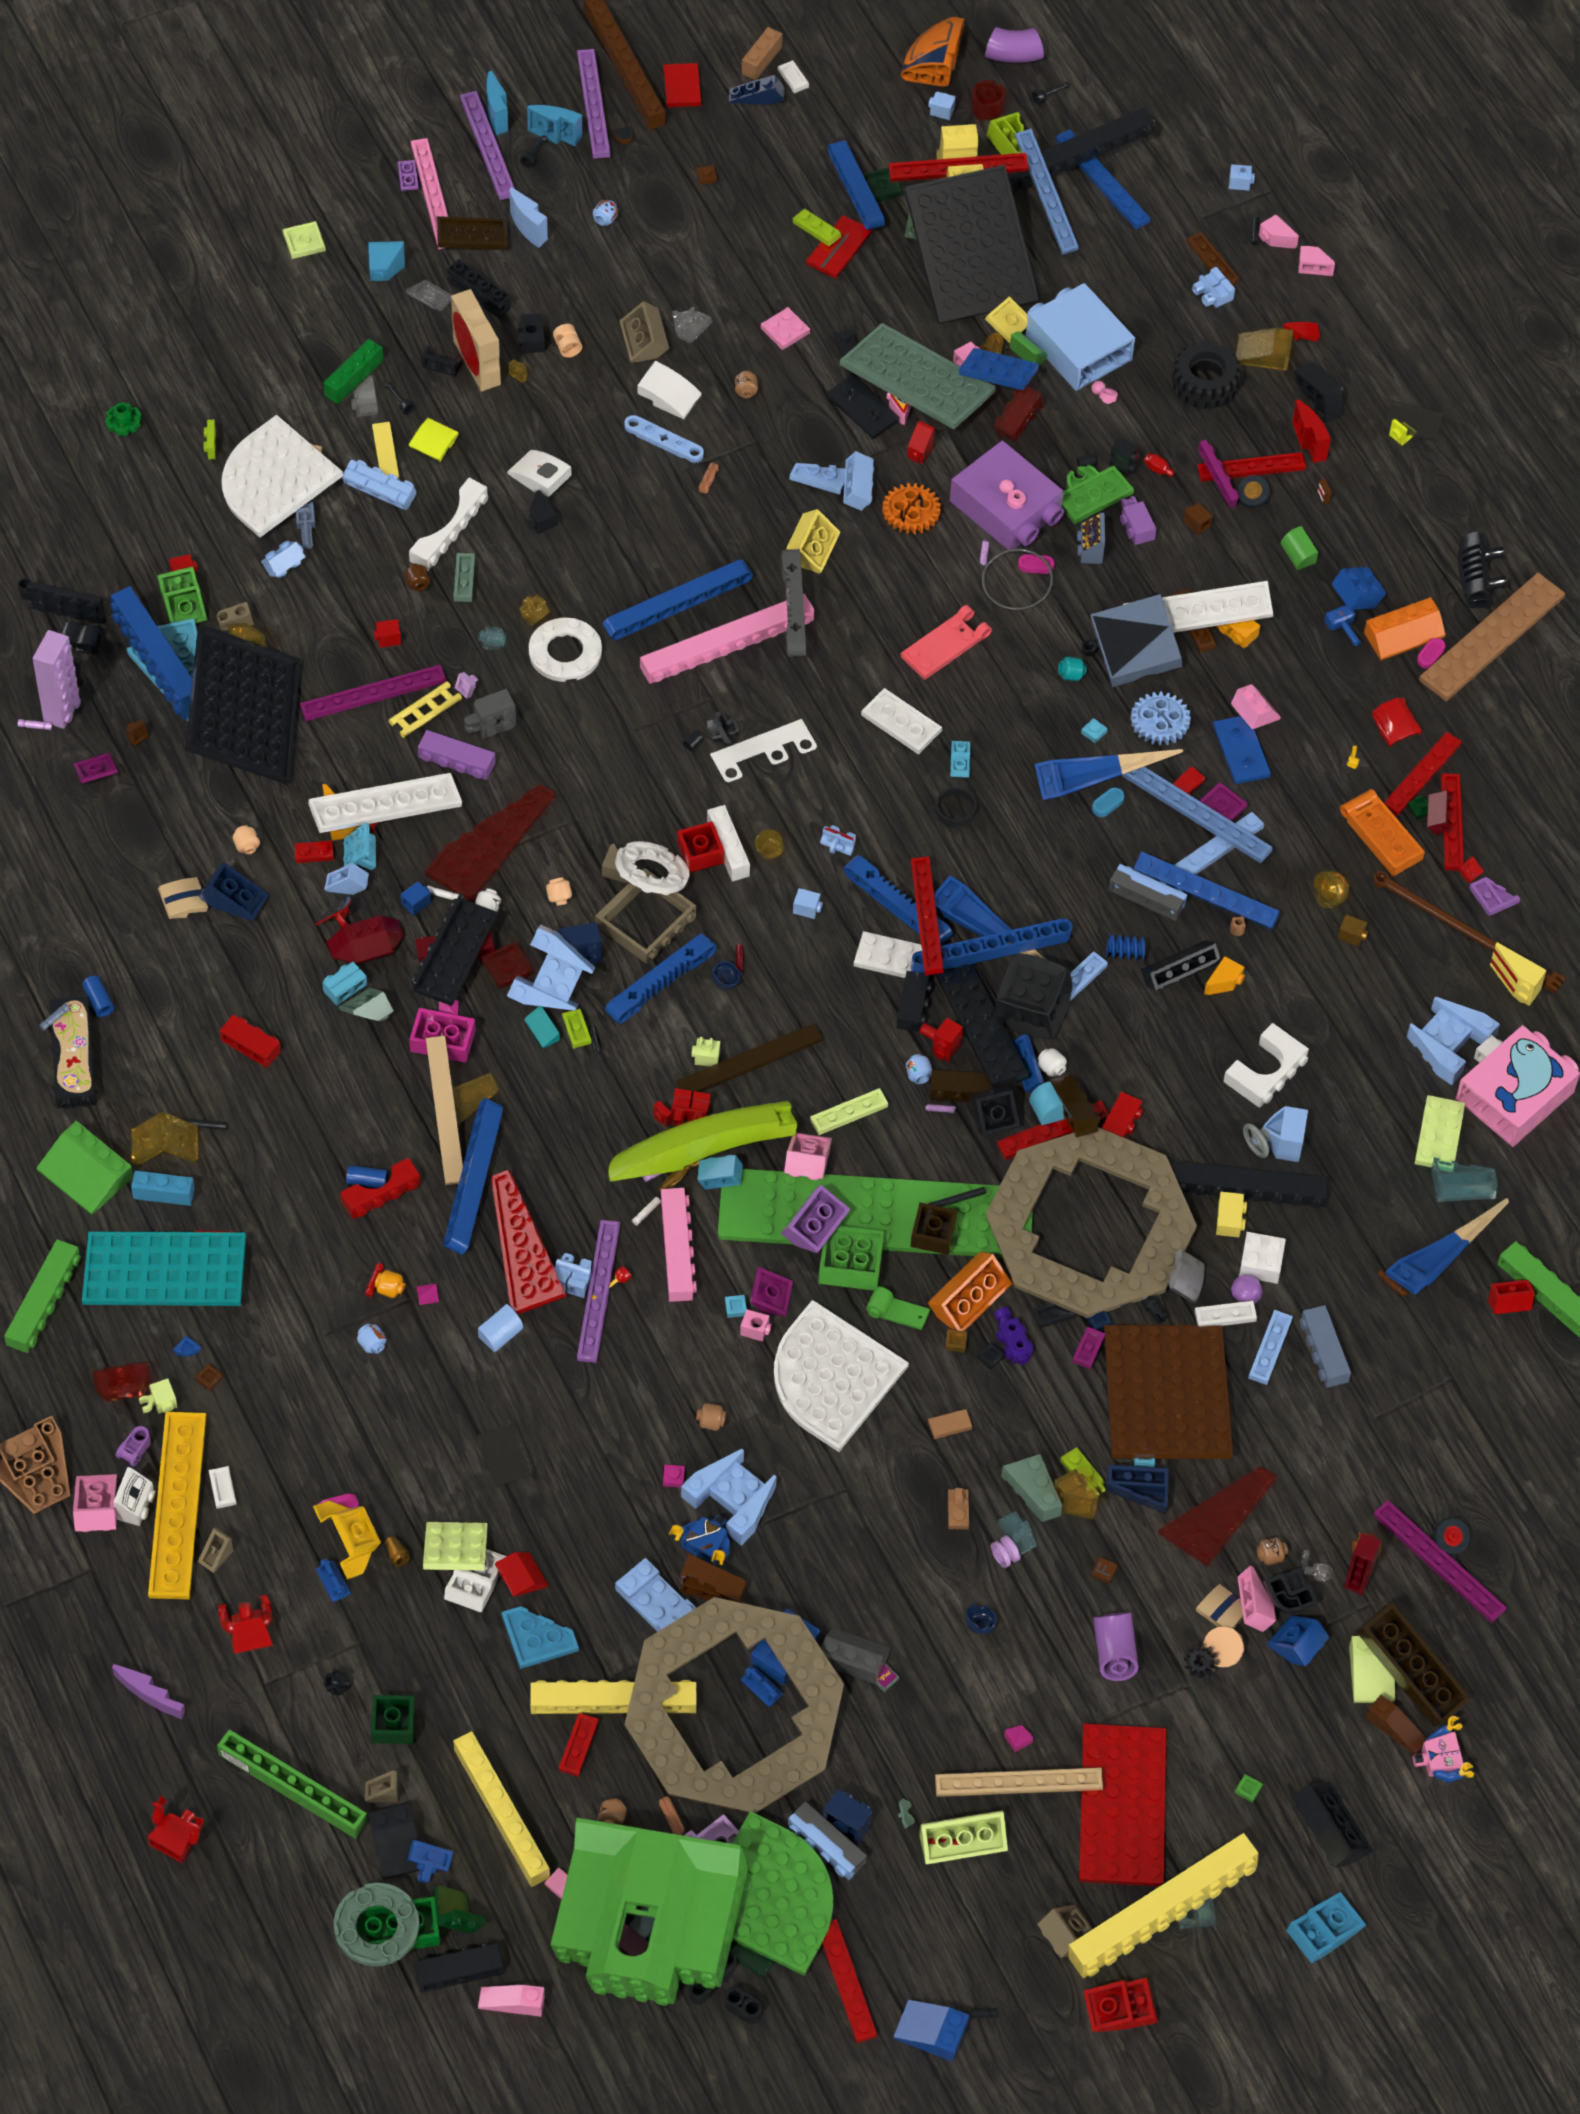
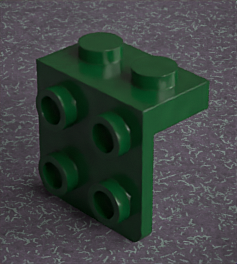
M441 1885L435 1887L439 1926L469 1934L477 1932L479 1928L486 1925L485 1917L469 1913L466 1893Z

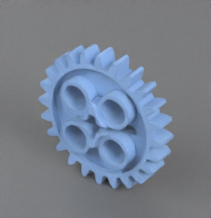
M1160 691L1158 696L1153 692L1152 697L1148 694H1145V699L1140 697L1139 703L1135 702L1131 712L1130 720L1132 721L1131 726L1135 727L1134 732H1139V738L1145 736V742L1151 739L1152 744L1158 741L1160 746L1162 741L1169 745V740L1173 743H1176V738L1181 740L1182 734L1186 735L1187 729H1189L1191 719L1189 716L1190 710H1186V704L1182 705V699L1176 701V695L1171 698L1169 693L1163 696L1162 691Z

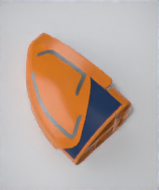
M950 17L935 24L920 35L906 55L901 77L911 82L943 87L949 85L952 71L955 68L965 18Z

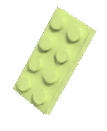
M1427 1095L1414 1164L1453 1172L1465 1107L1464 1102Z

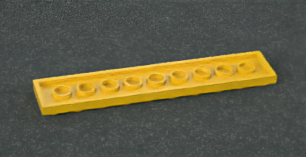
M165 1413L148 1591L149 1598L190 1599L206 1413Z

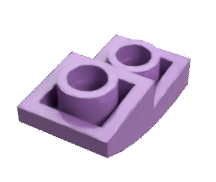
M415 160L399 161L398 171L401 191L418 190Z

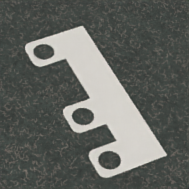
M800 719L710 755L724 780L731 782L742 777V772L736 764L739 761L765 752L772 764H778L788 759V755L782 746L783 744L794 741L800 753L815 750L817 745L803 720ZM806 739L811 741L812 746L809 749H803L800 747V742ZM776 750L781 751L783 758L774 760L771 757L772 752ZM733 768L737 771V775L734 778H729L725 775V771Z

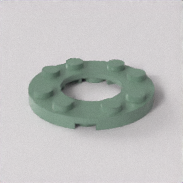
M386 1883L366 1884L364 1887L348 1893L336 1910L334 1933L341 1950L357 1963L367 1966H384L394 1963L404 1957L416 1942L419 1933L418 1911L412 1899L398 1887ZM381 1906L391 1910L398 1922L397 1931L390 1940L378 1945L365 1942L356 1931V1921L359 1915L367 1908Z

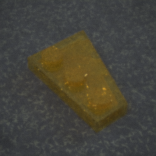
M491 1073L452 1088L457 1127L478 1109L483 1098L491 1099L498 1093L499 1089Z

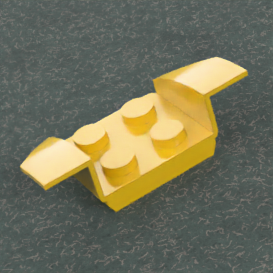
M331 1501L314 1505L313 1508L321 1523L330 1519L333 1520L350 1557L340 1562L347 1579L363 1574L372 1552L381 1543L364 1506L348 1508Z

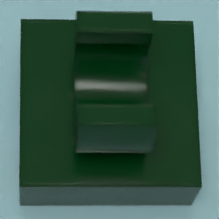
M1425 796L1416 797L1415 800L1408 802V808L1415 820L1428 816V801Z

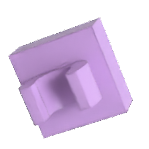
M465 672L460 673L455 688L466 699L470 698L476 688L475 682L478 679L474 675L468 676Z

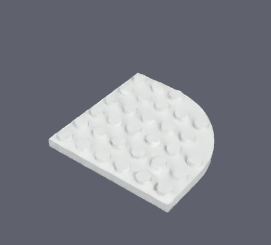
M275 415L242 440L230 454L222 474V490L232 513L258 537H262L297 511V509L340 479L343 473L279 416Z
M812 1300L787 1330L778 1346L774 1361V1382L780 1402L790 1417L807 1432L840 1452L909 1367V1363Z

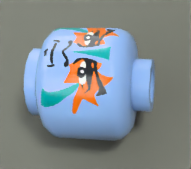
M916 1054L906 1062V1071L910 1081L916 1084L928 1082L932 1074V1068L927 1057Z

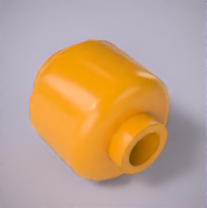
M385 1270L383 1273L378 1274L375 1287L379 1294L394 1299L398 1294L403 1293L405 1283H403L402 1275Z

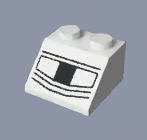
M127 1467L114 1499V1507L117 1520L140 1526L142 1520L147 1518L149 1511L147 1507L149 1502H153L156 1491H154L150 1480Z

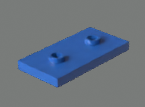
M1241 716L1213 722L1215 733L1235 785L1270 777L1271 773L1255 730L1251 729Z

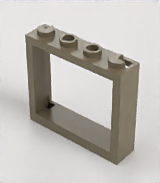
M644 868L642 870L646 873V876L649 877L650 875H652L653 878L659 879L654 874L649 872L647 869ZM629 883L595 916V922H597L598 929L647 964L651 959L653 960L658 956L659 951L663 947H667L671 943L673 937L681 934L688 923L694 921L696 918V905L678 892L670 893L669 895L657 893L682 911L683 914L645 949L610 923L642 891L641 888Z

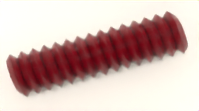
M739 943L736 945V967L739 971H743V946Z

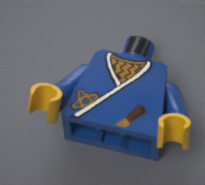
M716 1515L713 1521L702 1517L699 1521L695 1520L683 1526L673 1525L669 1532V1535H676V1541H679L680 1537H682V1548L709 1564L715 1565L718 1560L720 1561L719 1564L723 1565L724 1559L730 1553V1540L727 1538L726 1529L723 1528L727 1521L721 1515Z

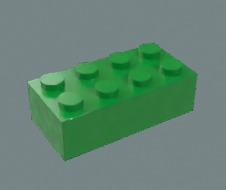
M435 1897L413 1899L412 1902L419 1916V1933L411 1950L440 1946ZM374 1906L367 1908L359 1915L356 1921L357 1934L369 1944H382L390 1940L396 1933L397 1918L391 1910L385 1907Z

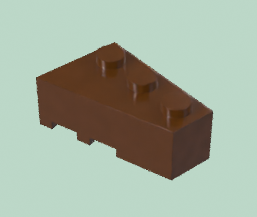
M688 1554L680 1575V1592L707 1601L716 1597L741 1603L746 1591L745 1580Z

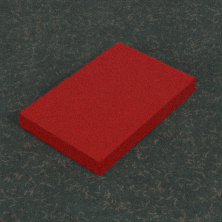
M698 63L664 64L667 107L701 106Z

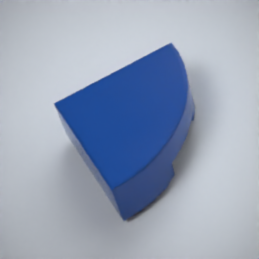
M185 1336L173 1349V1353L188 1357L197 1354L202 1349L200 1345Z

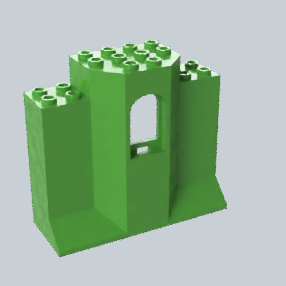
M577 1818L574 1851L551 1941V1947L556 1958L563 1963H571L573 1961L588 1967L586 1978L595 1993L601 1995L612 1993L619 1998L635 1997L636 2000L641 2002L652 2000L659 2005L666 2006L668 2003H675L680 1980L688 1985L699 1983L711 1989L715 1988V1986L721 1987L749 1868L741 1845ZM637 1905L649 1907L648 1911L637 1910ZM627 1913L655 1918L646 1952L638 1956H627L619 1950Z

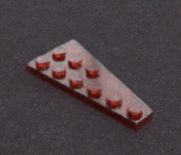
M1260 1466L1159 1529L1158 1534L1208 1567L1273 1486L1277 1477Z

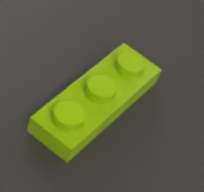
M806 209L792 218L795 225L827 246L832 245L841 238L840 231Z

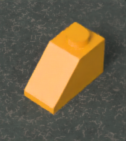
M1224 956L1207 981L1204 994L1211 995L1234 990L1237 984L1241 985L1245 978V975H1243L1244 966Z

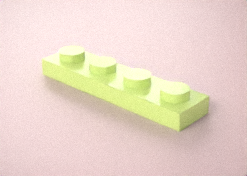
M879 1088L810 1116V1121L818 1135H821L888 1107V1102Z

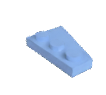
M796 463L790 474V480L841 494L845 483V469L836 468V465H829V468L819 467L817 464Z

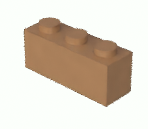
M767 27L742 59L743 75L754 80L759 78L782 48V33Z

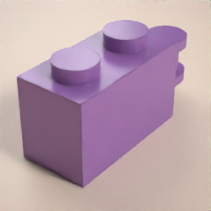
M1134 496L1127 500L1125 498L1121 499L1123 511L1120 519L1122 525H1125L1127 528L1129 539H1132L1134 545L1155 540L1156 527L1144 502L1138 503Z

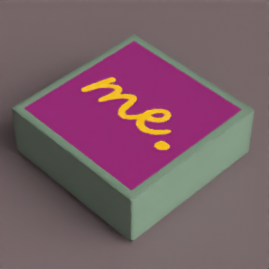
M884 1663L876 1685L885 1692L899 1680V1676Z

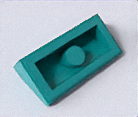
M542 1006L537 1007L524 1019L542 1048L560 1041L558 1030Z

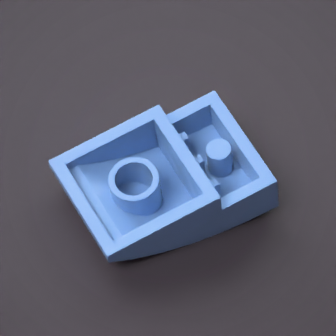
M511 187L509 193L512 219L519 231L539 248L548 240L547 217L538 212L537 203Z

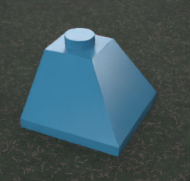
M404 241L368 242L370 281H388L405 267Z

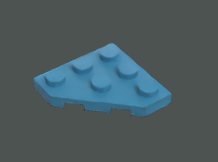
M521 1606L501 1612L520 1669L579 1651L572 1629L561 1627L555 1624L554 1621L541 1615L537 1616Z

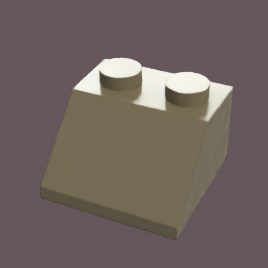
M1076 1904L1052 1909L1037 1924L1043 1936L1049 1940L1055 1953L1061 1958L1069 1957V1944L1093 1930Z

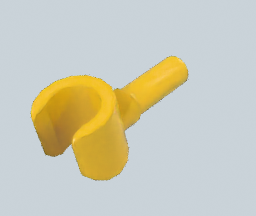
M1353 746L1347 766L1353 769L1357 768L1360 759L1356 758L1357 746Z

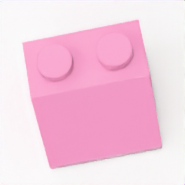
M1252 684L1237 689L1231 704L1251 729L1280 720L1281 716Z

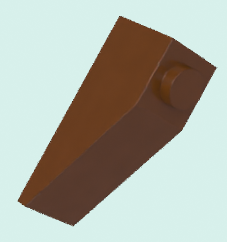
M1380 1694L1369 1707L1365 1719L1413 1755L1420 1751L1427 1738L1395 1704Z

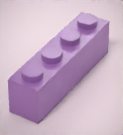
M426 730L418 746V757L424 761H431L442 767H449L460 773L473 775L478 779L487 780L496 763L494 752Z

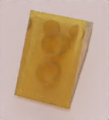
M1271 328L1239 334L1236 352L1239 364L1287 371L1293 330Z

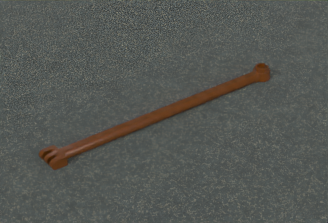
M1378 871L1374 875L1373 883L1376 887H1386L1494 952L1495 941L1395 883L1386 872ZM1556 971L1552 975L1546 972L1544 988L1552 993H1556L1557 988H1560L1561 983L1566 979Z

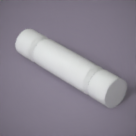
M431 886L427 887L431 894L446 899H457L459 895Z
M655 1197L632 1219V1222L636 1226L641 1223L661 1203V1200Z

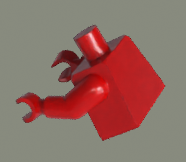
M267 1594L258 1597L262 1602L260 1603L261 1611L259 1609L251 1610L250 1603L243 1602L238 1605L239 1613L233 1614L231 1620L228 1611H226L227 1604H218V1617H220L223 1631L231 1634L234 1654L272 1646L267 1626L273 1620V1615Z
M160 1796L159 1800L152 1804L155 1807L152 1821L157 1827L147 1837L149 1845L183 1864L191 1845H195L199 1840L204 1819L196 1817L194 1813L185 1809L180 1818L172 1813L165 1816L163 1806L167 1800Z

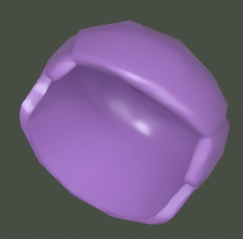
M1252 1275L1239 1276L1233 1281L1231 1287L1233 1297L1239 1302L1253 1301L1256 1304L1262 1297L1263 1291L1260 1282Z

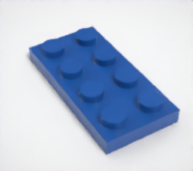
M973 348L960 366L959 375L1024 390L1038 370V363Z

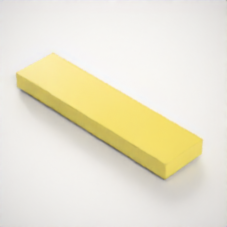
M390 422L372 424L379 469L384 474H393L400 480Z

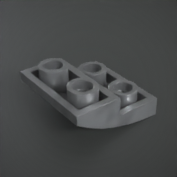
M1181 1249L1175 1252L1176 1269L1169 1271V1286L1177 1294L1195 1303L1203 1285L1204 1263Z

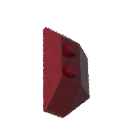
M379 915L343 926L327 941V945L333 959L360 964L393 954L405 935L399 920Z

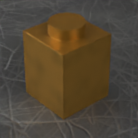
M1346 915L1340 927L1338 939L1359 947L1361 941H1365L1368 935V930H1366L1367 922Z

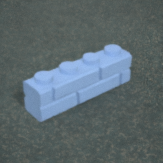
M350 460L342 476L345 484L406 511L409 509L417 493L411 482L406 480L402 482L393 474L386 475L377 467L372 469L361 460L357 462Z

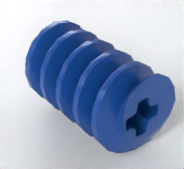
M1111 934L1109 939H1107L1106 957L1111 952L1112 958H1115L1116 954L1119 953L1120 959L1126 954L1127 959L1130 960L1131 956L1134 955L1135 960H1138L1141 955L1144 961V937H1141L1139 942H1137L1136 936H1133L1131 941L1129 936H1125L1122 941L1121 935H1118L1115 940L1114 935Z

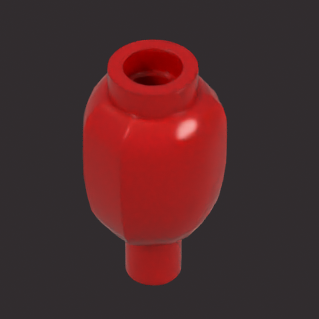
M1148 453L1143 461L1148 469L1159 475L1166 474L1172 477L1175 473L1174 470L1169 468L1168 462L1157 454Z

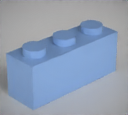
M855 451L846 459L843 503L861 511L867 505H870L873 498V458Z

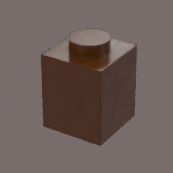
M1198 502L1185 510L1183 522L1199 535L1211 527L1213 516Z

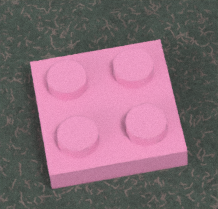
M789 307L761 323V329L782 350L810 334V328Z

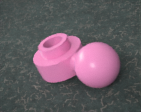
M1095 381L1092 384V392L1099 395L1102 402L1107 404L1116 402L1118 393L1115 390L1105 388V384L1102 381Z
M1005 479L1001 481L1000 490L1008 494L1007 504L1013 509L1022 508L1026 500L1025 494L1020 490H1013L1014 484L1011 480Z

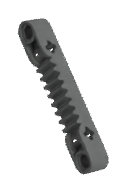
M782 549V577L786 588L788 618L786 627L787 657L806 656L800 549Z

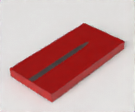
M844 215L834 225V228L841 232V238L830 246L821 242L806 260L807 265L835 279L872 234V229L866 230L864 225Z

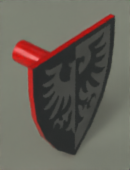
M345 897L316 922V925L332 917H335L341 927L349 925L345 917L350 913L347 907L351 903V898Z

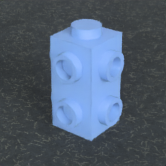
M285 541L279 545L280 548L278 550H273L265 555L266 558L261 562L270 577L280 578L287 573L286 570L301 564V560L305 556L303 548L299 543Z

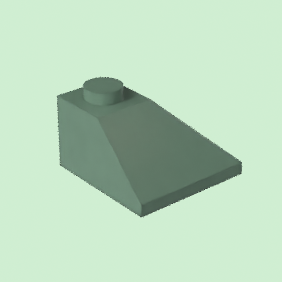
M370 987L338 1007L341 1011L376 1021L387 1019L389 1014L394 1011L385 993Z

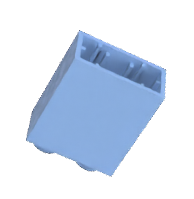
M1085 283L1074 289L1067 287L1061 290L1054 300L1045 305L1037 303L1027 313L1026 337L1047 353V360L1075 391L1130 362L1133 358L1135 337Z

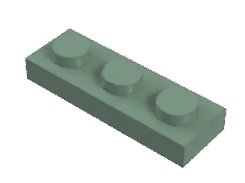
M457 553L454 601L472 602L475 554Z

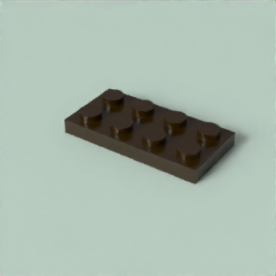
M437 216L436 218L438 247L508 249L506 219Z

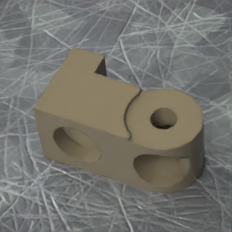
M247 602L223 609L216 615L219 627L223 631H228L244 624L247 627L254 625Z

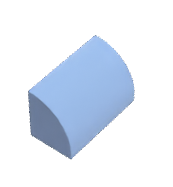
M506 1304L478 1328V1338L493 1352H496L524 1327L515 1311Z

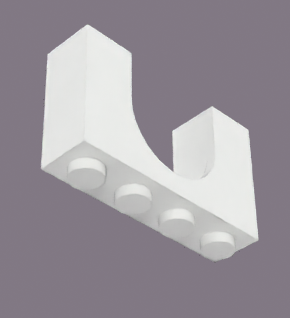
M1274 1023L1261 1034L1259 1045L1279 1060L1281 1068L1275 1073L1262 1075L1252 1071L1236 1060L1225 1072L1224 1083L1259 1108L1264 1103H1269L1276 1090L1280 1091L1288 1078L1291 1079L1295 1075L1296 1069L1299 1066H1304L1308 1060L1309 1049Z

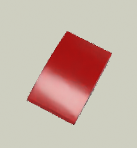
M1296 400L1292 424L1301 450L1309 449L1313 463L1327 461L1331 438L1326 427L1311 408L1302 401Z
M1147 1978L1127 1983L1123 1980L1083 1991L1093 2032L1116 2031L1158 2023L1152 1992Z

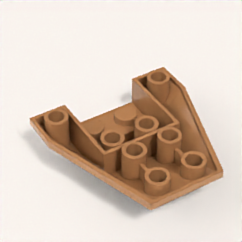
M53 1416L34 1424L33 1428L0 1443V1482L33 1514L70 1497L62 1436Z

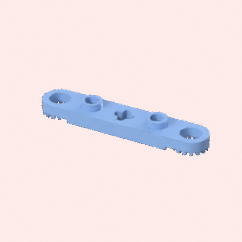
M635 415L625 419V430L627 432L635 434L637 437L694 463H698L704 457L703 448L685 438ZM630 422H631V423H632V422H633V423L635 422V423H637L638 425L635 426V427H632V426H630L629 424H630ZM694 451L698 452L699 455L693 456L690 453Z

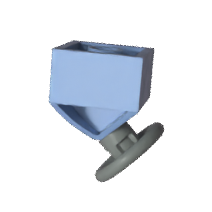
M1284 1106L1260 1130L1253 1124L1248 1123L1244 1125L1243 1134L1248 1146L1260 1158L1268 1156L1269 1145L1275 1158L1299 1162L1308 1110Z

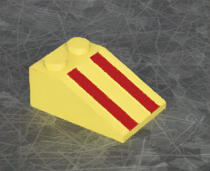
M1497 942L1490 966L1512 996L1519 1002L1530 1006L1541 991L1546 970Z

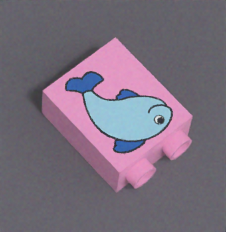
M1522 1025L1461 1079L1456 1099L1459 1102H1464L1468 1110L1514 1147L1574 1093L1580 1072H1578L1577 1064L1566 1055L1560 1057L1550 1048V1044L1543 1034L1537 1031L1532 1033Z

